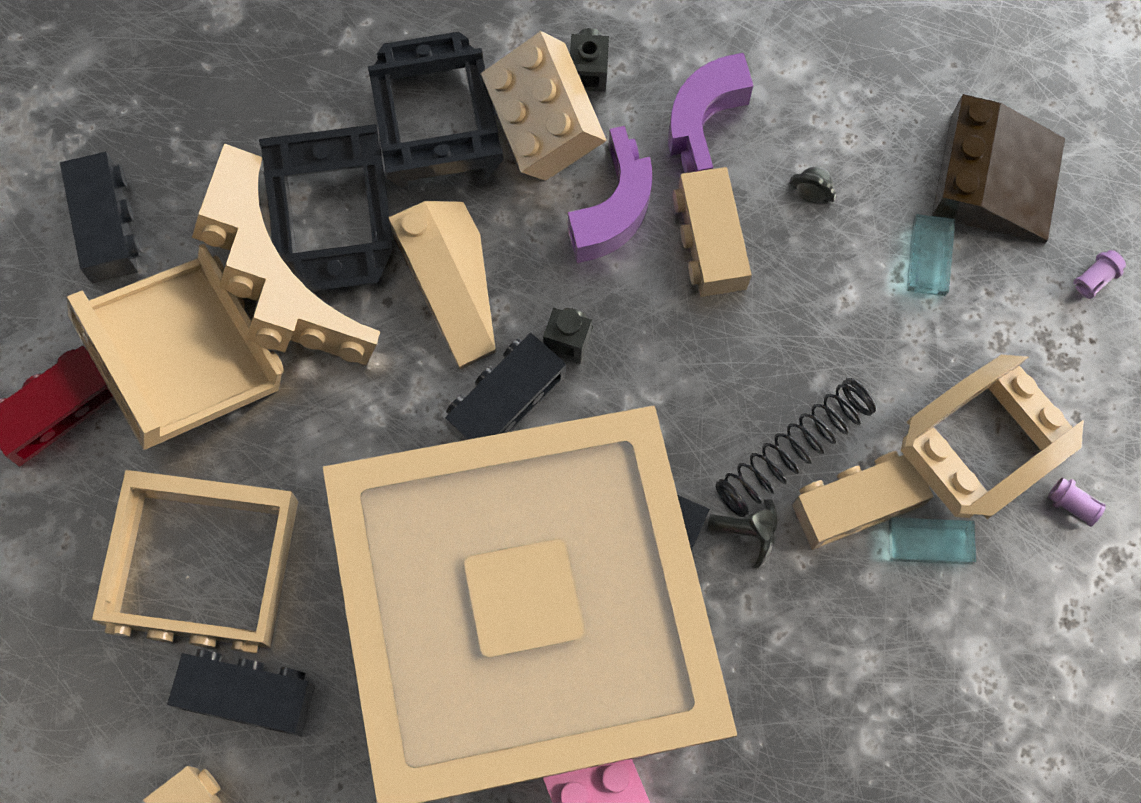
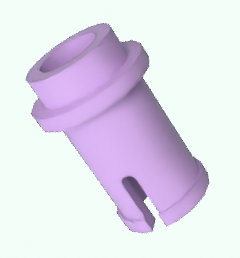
M1113 250L1099 253L1096 256V262L1074 280V285H1077L1075 287L1076 290L1088 299L1094 298L1096 293L1113 278L1118 279L1123 275V269L1126 267L1125 260L1119 253Z
M1059 479L1048 495V498L1054 501L1053 506L1055 508L1063 507L1092 527L1104 513L1106 505L1076 487L1075 480Z

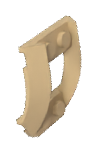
M1001 354L960 381L907 421L909 430L908 434L903 437L901 452L955 517L971 518L974 514L984 515L988 520L1082 448L1084 420L1074 427L1069 424L1064 418L1063 413L1038 388L1034 379L1027 375L1020 367L1029 357ZM986 389H989L1041 450V452L989 491L983 487L975 474L968 469L950 447L949 443L934 428Z

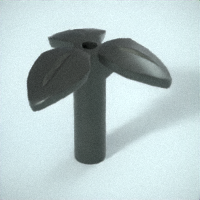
M771 498L764 499L766 510L756 511L750 514L748 519L711 514L709 517V531L754 536L759 539L761 549L756 563L752 566L753 568H759L767 560L774 547V532L777 530L778 516L776 506Z

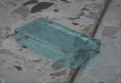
M916 214L913 219L907 291L945 297L949 293L955 219Z
M892 517L889 520V560L972 565L976 562L975 521Z

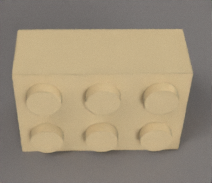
M539 31L481 73L522 173L546 181L607 141L564 42Z

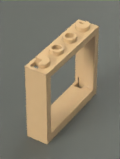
M125 470L92 620L106 626L105 633L116 636L130 637L131 631L136 630L147 632V639L161 642H173L174 636L190 638V645L206 648H215L216 641L232 643L231 650L243 653L256 654L258 647L271 648L298 506L297 498L292 491ZM145 497L278 515L256 631L120 613Z

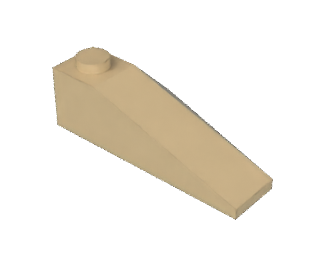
M424 201L388 217L393 237L459 368H464L496 353L480 233L464 202Z

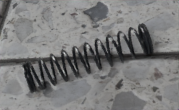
M846 378L842 384L836 387V395H825L824 405L814 404L812 406V415L807 413L801 414L799 425L790 423L787 426V435L777 433L775 435V445L764 443L762 446L763 455L752 453L750 455V465L739 463L737 466L738 475L727 473L725 480L719 479V482L716 481V490L728 508L739 517L745 518L749 514L748 505L737 489L729 483V476L740 481L750 497L757 504H761L760 496L744 480L741 467L744 466L753 471L768 493L774 494V489L770 482L755 468L754 456L763 459L773 475L781 483L786 484L787 479L782 471L768 459L766 447L769 446L777 450L786 466L793 473L799 474V468L796 463L780 448L778 438L782 436L788 439L798 456L805 463L811 464L810 455L792 438L790 433L791 427L799 428L810 446L817 453L824 454L823 446L810 431L804 428L802 419L804 417L813 419L822 436L829 443L836 444V438L832 431L821 420L816 418L815 408L821 407L825 409L833 425L842 434L848 435L847 425L838 414L828 407L827 399L829 397L837 399L842 411L854 424L860 425L861 419L854 408L867 416H871L876 412V404L869 391L857 380ZM840 388H842L846 398L852 404V406L840 397ZM852 392H854L866 404L868 409L856 399ZM844 405L853 413L857 421L848 413ZM833 416L840 422L844 430L838 425ZM821 426L825 429V431L830 435L832 439L828 437V435L823 431Z

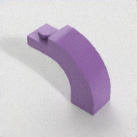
M744 53L721 57L703 65L684 82L677 93L671 112L668 147L670 156L681 154L685 173L713 169L703 132L704 123L719 111L749 105L754 85Z
M625 126L609 130L608 148L618 180L617 189L610 198L599 205L568 212V232L577 263L594 260L619 249L637 232L647 213L652 187L650 157L639 159L635 139H628Z

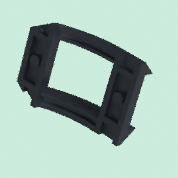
M459 31L384 43L377 52L378 60L374 65L368 66L386 178L408 192V181L483 168L488 179L504 160L499 140L492 100L481 75L485 71L482 48L475 49L469 44V38ZM465 68L476 130L401 143L390 80Z
M377 124L259 139L264 166L263 172L269 209L271 239L278 254L291 272L311 292L378 283L392 253L393 240L388 218L390 214ZM363 168L372 243L296 253L288 177Z

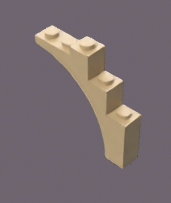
M224 144L199 211L192 238L203 241L207 245L230 251L218 288L226 290L237 297L258 301L245 340L257 343L265 349H275L281 352H286L291 340L302 344L306 348L318 349L339 356L348 362L367 365L377 345L380 331L362 325L339 313L307 289L291 272L275 249L263 223L258 198V177L262 157Z

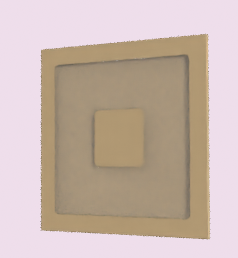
M655 405L323 466L377 803H426L737 737Z

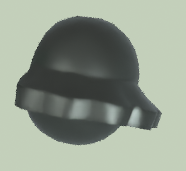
M809 167L801 174H794L790 178L789 184L797 187L799 194L808 201L821 202L828 200L834 202L837 198V193L833 189V179L830 173L823 168Z

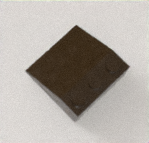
M962 94L950 118L931 217L1046 244L1049 238L1065 138L1001 102Z

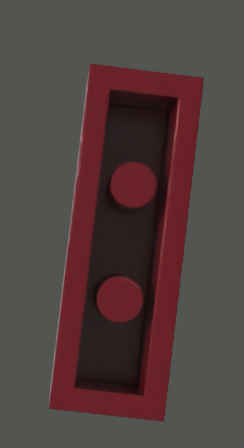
M84 345L63 353L58 358L57 363L43 373L31 376L17 392L8 398L0 399V450L19 467L114 400L112 393Z

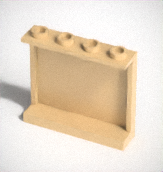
M205 243L199 245L197 259L88 301L83 290L67 296L68 317L143 450L279 391L281 376L284 372L282 362L276 352H269L268 349L259 346L257 343L245 340L251 320L244 310V300L242 297H237L226 290L218 288L224 272V266L217 255H211Z

